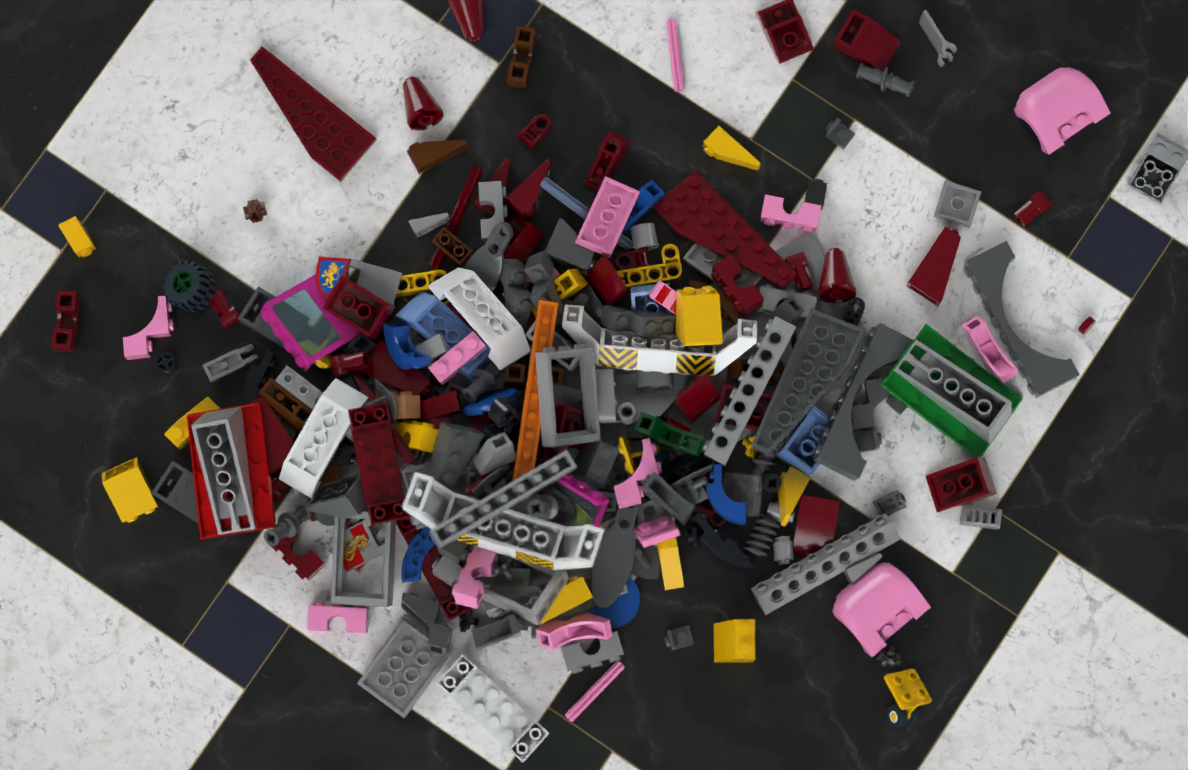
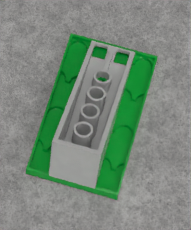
M928 324L923 326L881 384L886 391L934 426L935 429L973 458L984 455L1022 401L1019 395Z

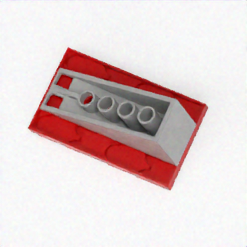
M262 402L188 414L187 422L200 539L274 528L276 526V517L272 497L273 490L268 463Z

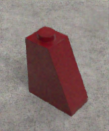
M459 391L420 401V419H417V422L461 411L462 402Z

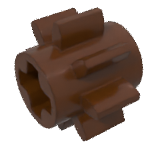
M258 199L247 201V206L243 207L245 219H250L253 223L263 221V216L267 215L265 203H260Z

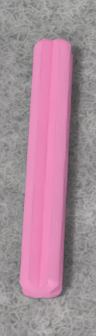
M669 19L666 24L674 91L682 92L684 91L677 21L676 19Z
M616 661L565 714L566 718L571 722L574 721L625 668L620 661Z

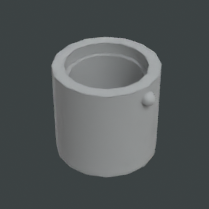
M653 223L639 224L630 228L634 250L641 248L653 250L659 246Z

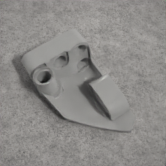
M613 368L596 369L599 424L620 422L631 424L634 421H638L641 412L660 417L678 396L677 393L687 385L689 380L680 373L664 374L658 371L644 372L638 370L633 374H615V369ZM625 410H630L632 415L626 417L622 413Z

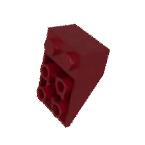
M853 9L835 40L834 48L860 62H864L872 68L884 71L901 41L874 20Z
M707 373L704 376L698 375L688 389L684 387L677 393L675 408L691 425L720 401V396Z

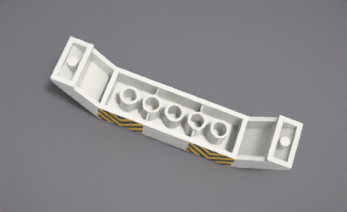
M565 304L562 327L577 344H586V348L594 347L595 364L606 369L622 368L623 370L658 371L664 374L680 373L682 375L701 374L702 376L707 373L708 376H715L757 342V320L738 319L737 324L722 333L723 344L685 346L676 334L639 336L630 330L611 331L608 328H601L584 311V306Z
M415 472L402 509L432 529L480 500L454 493L434 480V477ZM507 509L456 540L551 570L592 567L604 529L585 524V526L566 527Z

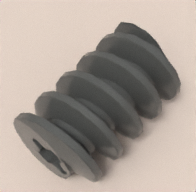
M758 514L761 519H756L755 521L758 526L752 527L755 533L749 534L752 540L746 541L749 547L743 548L747 553L757 557L767 556L763 550L770 549L771 547L766 543L774 541L770 535H776L777 533L773 528L780 527L775 520L762 514Z

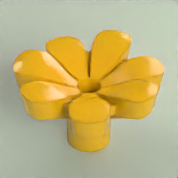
M751 435L749 439L744 438L742 444L747 448L745 454L752 458L756 457V452L760 453V451L751 448L755 438L754 435Z

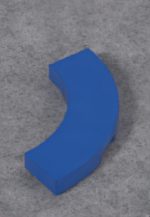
M428 526L423 528L409 544L402 563V583L422 580L421 570L423 561L429 550L435 545L429 534L431 528Z

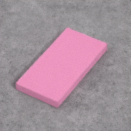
M605 176L575 243L610 258L640 191Z

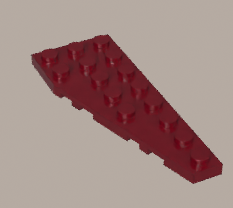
M261 46L250 59L252 65L311 159L341 183L377 141V138Z
M696 171L691 173L653 206V210L679 236L692 240L693 243L709 249L722 258L732 254L738 264L745 267L746 270L762 276L765 280L783 289L798 277V274Z

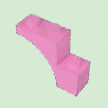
M158 296L156 313L151 322L142 331L123 338L124 357L127 360L150 358V352H153L152 340L149 339L172 336L171 331H174L173 319H170V312H173V307L167 301V297Z
M976 316L961 325L968 342L978 350L985 368L1000 382L1009 381L1019 374L1017 368L998 346L987 324L980 317Z
M650 438L642 440L643 455L636 472L628 480L614 486L619 509L642 504L641 497H644L642 486L638 485L642 484L644 479L648 475L651 476L653 472L658 475L662 473L660 462H656L654 455H657L655 443L651 444Z
M586 612L576 614L566 622L557 619L549 620L536 629L539 646L551 650L579 639L601 638L608 640L613 636L609 619Z

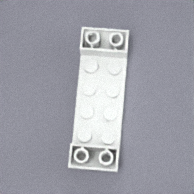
M458 267L428 286L440 301L447 298L491 348L488 357L500 371L530 352L522 326L474 271Z
M335 378L321 395L286 457L279 480L312 499L322 483L320 478L350 427L348 410L364 407L369 397Z
M463 654L436 682L521 762H524L549 735V732L528 715Z

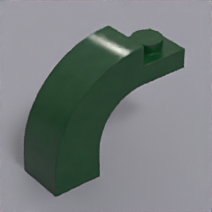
M641 412L634 428L641 435L663 446L699 457L706 441L702 436L678 429L662 421L660 418Z

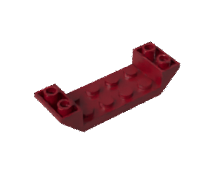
M387 402L349 409L351 434L371 525L410 518V514L402 509L405 494L390 427L391 421Z
M410 518L396 520V525L409 546L413 538L423 528L417 530L416 526L412 525ZM435 544L423 561L422 572L437 600L440 602L446 617L451 621L472 608L456 604L452 594L453 587L433 575V563L437 558L441 559L443 556L438 553V547ZM460 561L458 565L464 568L462 562Z

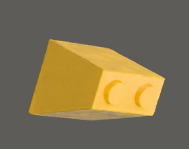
M703 286L702 289L684 287L683 290H677L675 334L685 346L723 344L720 295L711 286Z
M138 457L102 473V483L122 523L126 521L130 523L136 520L139 515L143 513L150 514L158 507L156 497L151 494L152 488Z
M735 619L714 623V663L754 662L755 619Z

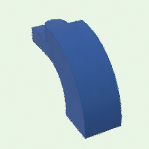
M652 180L639 189L640 194L623 231H628L639 222L665 194Z
M400 321L384 324V336L388 351L393 361L401 369L422 368L423 365L430 364L431 357L417 351L414 347L410 335V325Z
M714 464L713 470H710V481H713V483H706V494L710 505L723 519L734 524L745 525L746 503L735 502L726 496L722 488V464Z

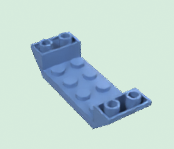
M422 291L394 316L398 321L410 325V328L416 329L426 340L439 333L443 334L448 350H451L473 331L437 297ZM482 339L481 341L486 345L487 349L473 361L470 360L459 369L466 377L464 384L468 387L474 380V372L478 369L484 370L492 362L488 357L491 348Z

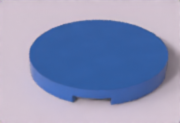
M506 387L480 394L474 404H470L467 401L462 404L463 414L475 416L483 414V411H490L493 401L499 397H504L509 403H512L516 400L518 392L515 387Z
M629 577L626 583L628 593L619 595L617 600L607 608H600L596 605L584 612L609 619L611 629L622 627L635 617L639 609L640 593L638 587Z

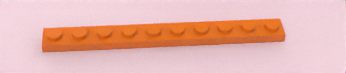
M538 301L512 482L535 469L541 427L535 353L543 352V348L552 347L558 303Z

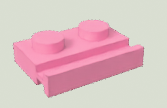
M670 515L661 516L653 521L641 523L633 527L634 533L639 542L642 543L643 548L680 535L679 529Z

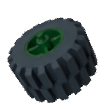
M189 260L178 262V266H172V270L167 272L168 276L164 279L166 283L163 285V289L166 290L164 296L167 297V301L187 312H198V309L203 310L205 305L208 306L210 304L209 300L213 299L214 295L212 294L216 291L214 275L207 268Z

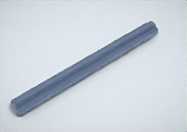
M548 177L542 180L540 186L584 220L586 219L590 211L589 208ZM621 233L617 244L624 250L630 251L633 247V241Z

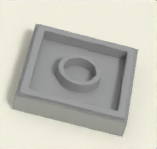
M945 180L933 217L970 228L981 191Z

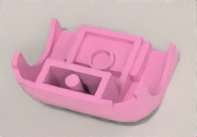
M1061 67L1054 70L1019 95L1020 98L1017 101L1016 108H1014L1016 116L1026 121L1034 130L1040 141L1042 151L1047 154H1051L1063 146V141L1090 123L1096 124L1110 114L1096 85L1081 71L1070 67Z
M889 562L875 563L855 582L846 586L836 596L837 599L832 612L856 637L863 650L873 657L886 646L885 641L910 619L914 618L917 620L931 607L904 573Z

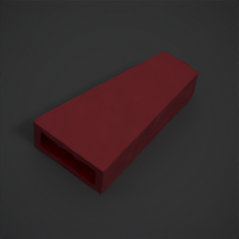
M944 227L906 285V287L937 307L943 299L961 236L958 235L959 232L951 227L949 229Z
M382 340L368 354L370 359L369 367L357 370L361 376L374 382L377 379L383 386L395 391H412V395H420V401L428 398L434 389L432 383L415 368L401 369L393 361L387 345Z
M256 396L249 403L262 402L271 476L282 469L283 463L294 442L267 401L262 396Z

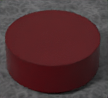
M1089 316L1080 325L1078 331L1085 335L1095 324L1096 320Z

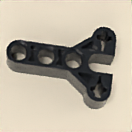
M504 397L495 399L488 416L496 425L484 427L482 433L485 436L481 442L485 444L488 439L503 432L506 433L510 441L517 438L520 432L523 409L516 410Z

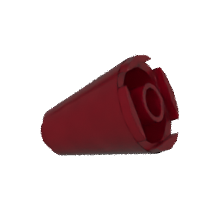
M447 0L465 39H470V42L481 40L480 36L484 35L483 0Z
M407 78L402 86L407 124L410 129L421 131L426 130V126L430 124L432 126L437 125L444 117L442 108L419 78Z
M831 248L825 254L818 295L820 300L828 303H836V300L841 299L843 303L856 297V287L845 253L839 248Z

